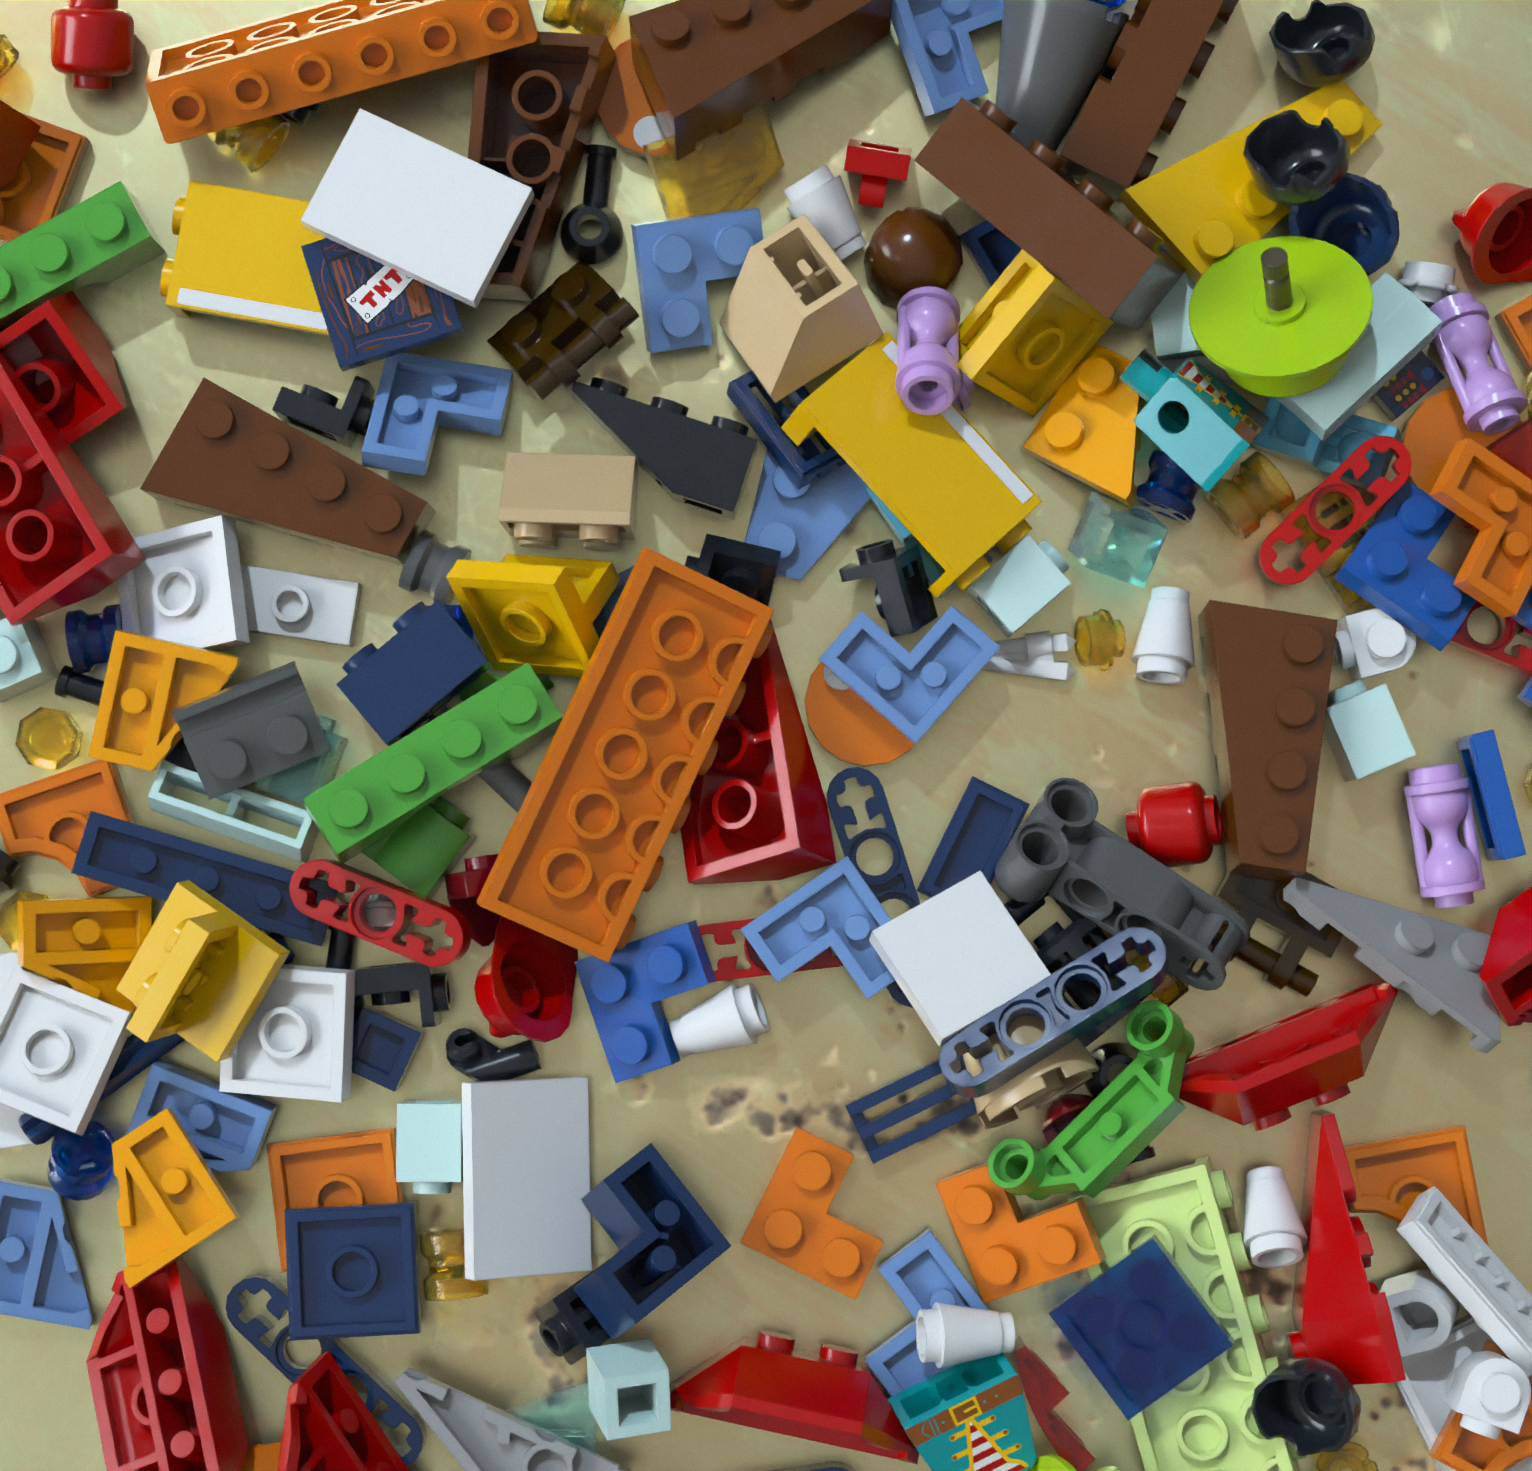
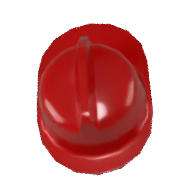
M1499 182L1486 187L1475 197L1468 208L1453 212L1451 219L1460 230L1459 236L1462 247L1471 257L1473 274L1479 280L1488 284L1532 281V188L1514 183Z
M501 916L496 929L492 956L478 970L474 985L476 1002L482 1015L489 1022L490 1035L497 1038L523 1035L529 1040L545 1043L561 1037L569 1027L572 1014V997L577 970L574 962L578 961V949Z

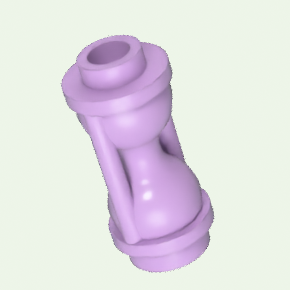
M926 286L913 289L906 293L897 305L898 349L896 391L909 410L921 415H935L948 409L957 397L961 386L960 372L956 366L959 362L960 306L957 299L951 293L938 287Z
M1469 292L1452 294L1439 300L1429 308L1442 320L1440 334L1431 343L1435 344L1463 408V420L1467 429L1483 431L1485 435H1496L1511 429L1520 421L1519 414L1525 410L1528 401L1524 392L1517 388L1491 326L1488 323L1489 313L1483 303L1476 302L1474 295ZM1487 353H1488V355H1489V357H1490V359H1491V362H1492V364H1493L1494 367H1492V366L1489 364L1488 359H1487ZM1459 366L1464 370L1465 380L1463 378Z
M1460 762L1409 769L1410 785L1404 786L1408 807L1420 895L1423 898L1434 897L1436 908L1473 904V892L1485 889V882L1470 794L1469 777L1462 778ZM1461 821L1466 848L1461 845L1457 836V829ZM1424 827L1427 828L1432 837V847L1429 853H1427Z

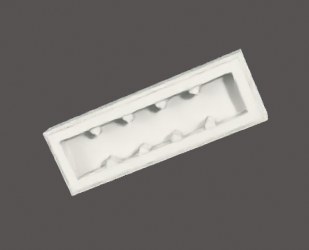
M241 565L248 631L352 647L362 586L359 582Z
M1435 1186L1429 1188L1417 1196L1396 1230L1428 1265L1434 1277L1443 1283L1471 1314L1476 1325L1493 1339L1512 1362L1521 1367L1527 1377L1531 1376L1532 1295Z

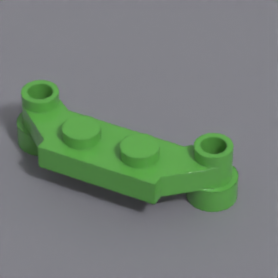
M1149 1000L1137 1005L1129 1014L1125 1025L1128 1041L1139 1050L1137 1057L1046 1148L1037 1149L1020 1138H1008L1000 1142L993 1149L988 1160V1173L991 1180L1013 1195H1026L1033 1200H1044L1052 1194L1082 1191L1094 1199L1186 1108L1179 1100L1185 1061L1192 1055L1195 1041L1193 1035L1184 1028L1180 1016L1160 1001Z

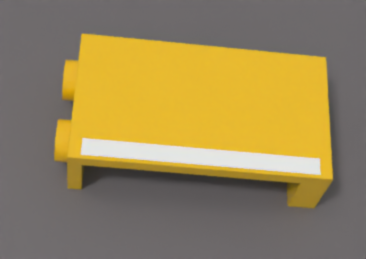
M189 180L186 198L178 197L173 211L172 232L174 235H179L174 259H166L161 273L160 294L167 297L165 305L178 317L190 319L191 311L329 336L301 248L303 245L326 238L305 228L300 221L310 201Z
M886 331L884 335L876 339L804 399L781 429L797 446H800L816 431L826 439L945 570L928 588L934 597L937 598L954 582L964 591L991 566L984 555L995 545L1005 554L1032 529V526L1025 518L1043 501L953 403L948 409L935 415L917 414L905 406L895 386L898 343Z

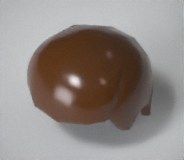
M907 207L903 211L897 210L886 217L874 231L864 256L868 286L883 303L897 308L900 299L906 293L919 287L932 286L949 291L957 280L960 267L963 264L961 237L944 216L924 207Z

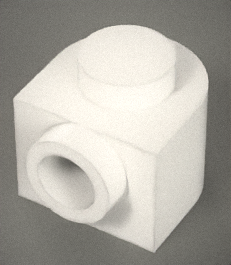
M1378 608L1347 615L1337 620L1339 632H1336L1334 655L1341 670L1349 669L1352 682L1395 670L1407 663L1414 653L1416 634Z
M1427 1269L1415 1270L1385 1279L1379 1293L1385 1292L1401 1358L1434 1349L1444 1343L1450 1334L1460 1308V1302L1450 1290Z
M1479 1351L1469 1355L1459 1364L1445 1404L1454 1411L1463 1414L1460 1422L1461 1427L1498 1440L1501 1429L1519 1434L1530 1402L1531 1386L1526 1373L1517 1364L1496 1352Z

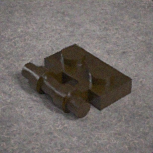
M579 260L522 311L509 319L487 342L527 386H530L541 400H544L561 384L567 389L581 376L577 370L600 350L606 347L610 351L624 339L621 332L640 316L633 306L624 297L620 298L615 290L584 260Z
M1307 871L1299 877L1335 888ZM1227 872L1215 896L1236 907L1235 912L1245 920L1250 930L1256 919L1287 936L1278 952L1250 937L1245 947L1235 950L1229 962L1237 958L1264 973L1263 980L1277 989L1282 990L1287 986L1307 997L1319 977L1318 974L1299 964L1307 947L1326 958H1331L1343 934L1329 923L1318 930L1302 918L1290 903L1283 900V889L1289 883L1228 874ZM1223 922L1216 935L1222 937L1228 928V924Z

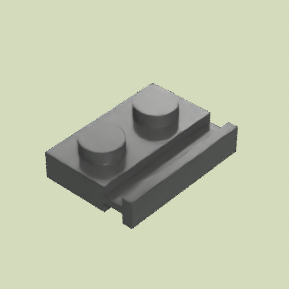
M295 661L173 709L172 712L209 800L331 751V745Z

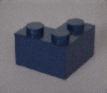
M438 600L428 608L421 601L402 614L392 625L397 634L379 649L373 643H370L354 654L342 667L348 675L336 684L388 746H391L450 710L446 704L493 666L490 660Z
M652 1143L606 1177L581 1199L620 1251L573 1289L611 1339L614 1340L637 1324L731 1247L727 1239Z

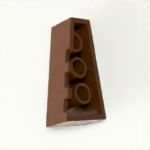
M678 0L629 16L632 62L676 162L696 150L695 143L718 130L722 135L743 122V114L771 98L776 103L795 91V83L817 70L823 74L889 35L892 0Z
M1138 0L1131 19H1128L1107 60L1102 76L1098 77L1059 155L1066 161L1060 171L1064 174L1070 172L1073 179L1079 183L1084 177L1119 203H1121V200L1118 196L1125 189L1147 179L1158 159V156L1148 152L1158 130L1170 136L1187 103L1186 100L1176 96L1186 75L1196 80L1199 79L1216 46L1205 40L1214 20L1226 25L1239 0Z
M537 31L538 38L533 43L476 59L468 159L531 187L535 195L482 298L534 300L617 57L606 35Z
M961 97L914 161L1106 318L1139 330L1186 271L1185 268L1159 249L1164 240L1137 218L1133 217L1127 224L1113 213L1110 207L1115 201L1084 177L1078 185L1060 170L1066 161L1040 140L1035 138L1031 145L1028 146L1015 136L1011 131L1017 125V122L993 102L987 99L980 108Z
M206 378L202 379L140 488L157 500L191 507L217 516L223 515L279 533L313 540L328 546L404 566L416 538L421 531L427 529L436 513L427 501Z
M1209 600L1198 615L1200 639H1203L1206 667L1204 675L1212 715L1213 732L1211 735L1213 753L1217 759L1220 790L1218 794L1228 874L1290 883L1295 877L1299 878L1306 873L1337 620Z

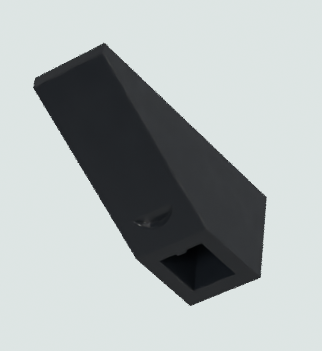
M592 377L590 386L577 381L573 383L571 390L575 400L630 456L636 457L637 463L674 501L735 520L758 449L757 439L747 436L748 426L720 416H713L711 424L686 417L689 410L688 407L661 397H652L651 404L648 405L627 398L628 388L598 377Z

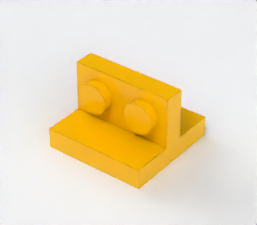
M1021 249L959 325L960 361L956 366L975 383L1035 417L1114 321L1106 318L1026 251Z
M506 554L501 562L458 559L446 576L486 657L493 664V670L512 672L528 662L535 674L582 678L599 642L593 622L620 582V577L612 561Z
M190 880L177 882L116 988L118 992L131 1000L137 1007L126 1029L146 1043L177 1033L215 1062L228 1059L290 951Z

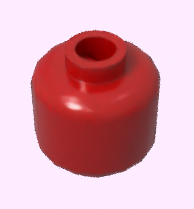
M67 0V6L56 9L51 17L52 66L60 73L73 75L74 88L112 89V77L125 76L133 69V17L127 11L118 9V0Z
M1194 781L1147 787L1138 797L1137 811L1126 812L1128 842L1142 849L1143 852L1168 868L1205 863L1212 855L1213 846L1222 845L1223 843L1222 820L1217 796L1215 794L1206 795L1202 786Z

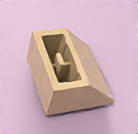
M804 213L750 247L719 321L726 336L774 403L884 335L859 283Z
M507 452L499 504V522L509 536H514L515 539L519 540V546L556 548L558 538H579V541L583 542V548L620 550L621 540H636L638 463L636 457Z

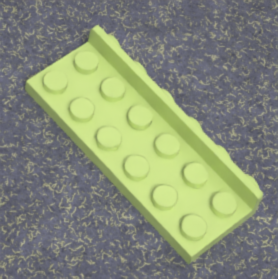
M1210 1156L1196 1159L1195 1163L1106 1186L1094 1199L1084 1192L1070 1195L1068 1201L1079 1197L1083 1198L1106 1255V1258L1101 1263L1087 1269L1145 1471H1300L1298 1459L1306 1458V1455L1298 1456L1294 1445L1284 1438L1265 1439L1260 1434L1251 1411L1254 1389L1267 1375L1281 1365V1361L1278 1356L1268 1358L1261 1334L1270 1332L1268 1315L1261 1294L1251 1296L1249 1294L1243 1271L1252 1269L1250 1253L1245 1251L1243 1245V1232L1232 1233L1225 1209L1234 1207V1199L1225 1170L1214 1171Z

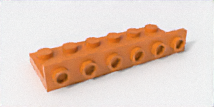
M332 0L151 51L145 86L163 139L166 143L173 144L533 43L537 40L538 34L528 0Z
M643 547L476 903L482 908L609 963L614 950H622L633 933L636 916L632 912L642 891L649 892L660 876L664 859L659 854L669 833L676 834L688 816L691 799L687 798V795L697 774L704 775L715 759L719 743L714 737L724 716L731 717L743 699L746 683L741 680L752 657L758 659L770 642L773 624L769 623V620L775 609L649 548Z

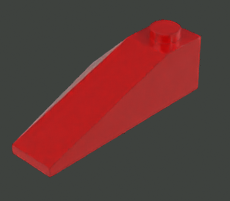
M73 290L47 300L0 333L1 354L68 444L80 439L127 407L109 342Z
M0 352V608L10 625L18 626L98 594L146 559L114 505Z
M774 627L767 648L758 659L752 657L741 680L746 683V690L738 709L731 717L724 716L714 737L719 745L712 765L704 775L697 774L691 786L689 798L691 799V807L680 831L688 883L694 885L782 880L836 863L827 802Z
M1324 1109L1313 1111L1310 1113L1300 1217L1308 1241L1303 1246L1304 1257L1296 1263L1291 1310L1295 1332L1286 1333L1290 1358L1314 1357L1328 1361L1339 1368L1352 1385L1394 1383L1406 1380L1385 1292L1379 1293L1374 1281L1368 1280L1365 1268L1371 1267V1256L1374 1254L1369 1234L1365 1232L1359 1216L1350 1217L1347 1208L1348 1204L1356 1203V1188L1335 1114Z

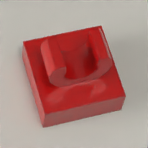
M856 139L849 140L844 171L863 174L858 204L883 208L888 178L907 181L912 149Z

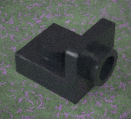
M356 375L342 409H338L336 405L339 399L319 388L303 384L300 393L282 386L272 410L286 423L352 449L357 434L366 436L375 402L372 399L375 389L369 380Z
M707 533L700 557L688 555L685 566L769 606L781 551Z
M892 539L874 542L856 549L858 558L839 569L842 582L874 576L876 582V607L880 616L886 620L891 637L914 633L938 617L932 593L928 590L930 586L918 544L895 549Z
M406 962L353 969L356 970L355 996L371 994L372 1006L411 1002L410 990H418L423 1028L436 1027L441 1024V1012L451 1010L447 972L437 973V967L427 966L419 962Z
M598 1268L535 1312L536 1317L541 1323L539 1325V1332L544 1343L556 1356H563L569 1365H573L585 1357L586 1348L600 1346L611 1338L573 1289Z

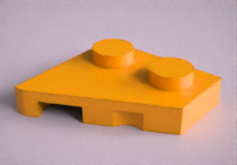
M1096 343L1058 388L1023 447L1030 456L1132 507L1137 493V487L1134 484L1136 451H1140L1142 433L1133 420L1140 413V407L1143 405L1144 399L1120 379V376L1133 361Z
M115 630L88 757L148 771L156 770L183 737L172 715L173 709L221 691L240 667L242 657L129 631Z
M121 896L17 900L18 965L75 991L132 1014L135 1013L137 1007L131 1000L118 992L116 988L152 927L151 897Z
M172 1108L164 1109L112 1144L114 1175L119 1180L120 1196L117 1200L119 1227H123L127 1267L123 1268L124 1280L129 1288L136 1287L240 1218L237 1210Z

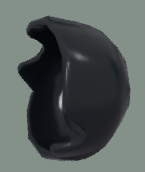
M1313 0L1307 14L1299 19H1293L1289 13L1282 11L1277 15L1269 31L1283 70L1289 77L1311 88L1334 85L1350 77L1369 59L1375 42L1373 27L1366 11L1348 2L1325 5L1319 0Z
M1287 110L1263 120L1246 137L1243 156L1254 183L1263 196L1278 204L1302 206L1313 204L1331 195L1344 180L1348 171L1350 148L1347 140L1337 129H1334V125L1328 118H1323L1321 125H1312L1303 120L1297 111Z
M1292 1357L1267 1375L1254 1389L1251 1411L1259 1432L1265 1439L1284 1438L1294 1445L1298 1456H1305L1322 1451L1326 1453L1336 1452L1346 1445L1358 1432L1361 1400L1354 1386L1335 1365L1320 1358Z

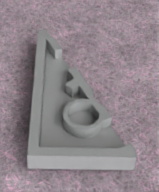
M1295 877L1283 889V900L1290 903L1302 918L1318 930L1329 923L1359 946L1353 955L1356 959L1393 987L1406 991L1415 1003L1427 1013L1434 1016L1442 1009L1474 1033L1469 1044L1477 1051L1488 1053L1501 1042L1499 1012L1479 978L1491 938L1490 934Z
M410 1367L394 1380V1383L464 1471H632L623 1465Z

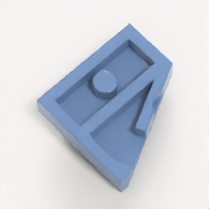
M767 449L745 543L781 551L776 577L801 582L817 564L825 551L839 538L850 525L853 518L870 500L871 497L866 491L868 485L846 463L841 467L837 464L833 465L830 472L821 478H818L817 475L811 477L809 484L798 490Z
M158 1059L151 1066L127 1134L164 1109L172 1108L210 1169H215L219 1172L250 1170L257 1162L277 1105L250 1094L220 1092V1082ZM113 1170L111 1177L116 1178Z
M0 1178V1314L90 1330L93 1314L59 1189Z

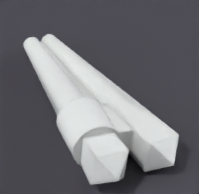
M1049 630L1026 633L1024 638L994 641L1000 648L981 670L1067 681L1077 671L1068 661H1054L1053 652L1068 651L1077 640L1067 632L1051 634Z

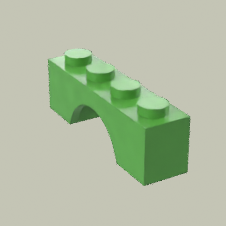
M121 181L0 246V333L51 298L86 285L113 282L166 253L138 200Z
M527 662L303 798L306 810L340 865L396 832L410 817L452 788L485 770L501 764H507L554 735L563 716Z

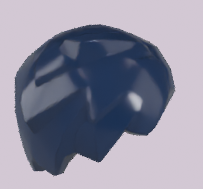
M1348 172L1344 180L1331 195L1313 204L1292 206L1289 216L1290 236L1314 238L1337 246L1351 255L1361 265L1367 276L1390 262L1399 241L1398 212L1392 207V202L1381 185Z

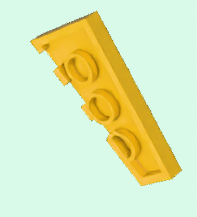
M1344 81L1322 87L1125 189L1118 198L1139 221L1164 240L1161 246L1178 264L1186 269L1185 273L1197 284L1201 276L1214 262L1242 245L1260 240L1291 211L1292 206L1275 203L1259 192L1243 156L1246 137L1263 120L1287 110L1297 111L1303 120L1312 125H1321V120L1328 118L1334 125V129H1337L1347 140L1350 155L1383 125Z

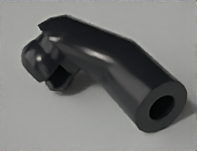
M461 1028L453 1031L446 1041L447 1059L450 1065L476 1082L511 1080L542 1069L533 1040H526L500 1049L479 1036L472 1029Z

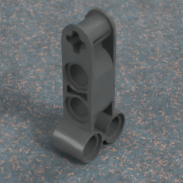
M1073 778L1053 780L1045 788L1026 822L1017 829L997 862L994 872L995 881L1000 890L1009 898L1025 903L1038 901L1048 892L1113 936L1131 927H1143L1154 931L1165 945L1168 957V972L1196 989L1210 991L1221 987L1227 975L1225 967L1235 950L1245 947L1249 941L1251 934L1245 920L1213 896L1097 822L1095 819L1099 810L1098 800L1086 784ZM1227 922L1228 928L1223 936L1216 935L1222 923ZM1210 944L1213 945L1211 951L1207 949ZM1198 958L1205 960L1198 972H1193L1192 968Z

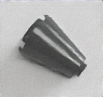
M1004 0L995 105L1017 122V125L1011 131L1015 136L1028 146L1037 138L1056 152L1105 67L1130 17L1128 14L1123 12L1114 13L1110 22L1105 20L1109 7L1089 0Z

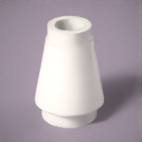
M827 164L784 190L791 203L787 210L795 218L804 213L840 260L867 244L861 234V228L840 175L834 178Z
M1169 586L1155 587L1151 590V599L1148 602L1131 660L1137 664L1136 677L1159 684H1180L1187 681L1188 669L1195 666L1189 605L1190 593L1187 590Z
M733 983L681 1015L680 1018L670 1021V1030L679 1053L686 1057L694 1053L700 1054L755 1044L758 1041V1035L769 1032L770 1025L763 1002L753 984L750 983L739 988Z
M1265 1166L1249 1171L1246 1174L1247 1186L1243 1235L1245 1251L1251 1254L1252 1263L1262 1268H1280L1299 1262L1304 1257L1303 1246L1307 1243L1308 1237L1288 1183L1285 1180L1284 1170L1275 1166Z
M938 1302L933 1304L932 1309H920L916 1318V1343L919 1358L922 1363L935 1362L937 1368L940 1369L998 1355L1001 1352H1013L1015 1346V1326L1012 1314L1010 1312L998 1313L997 1311Z

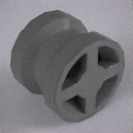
M424 529L416 538L407 556L398 586L411 593L419 589L431 594L433 602L438 600L447 608L455 594L446 576L458 559L470 560L472 551L461 545L452 548L439 543L436 534Z

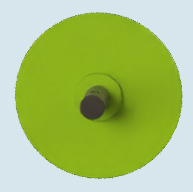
M1300 236L1265 238L1230 251L1205 271L1195 285L1190 298L1188 310L1189 325L1192 336L1203 354L1213 363L1223 368L1229 377L1242 388L1268 397L1297 396L1323 386L1342 369L1349 352L1362 339L1369 326L1373 313V294L1369 278L1364 269L1351 255L1337 246L1318 239Z

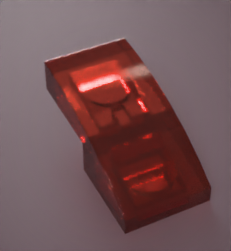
M1019 1336L1015 1340L1012 1355L1014 1366L1028 1404L1057 1454L1069 1462L1077 1471H1084L1095 1460V1457L1090 1448L1053 1409L1069 1394V1391L1062 1380Z

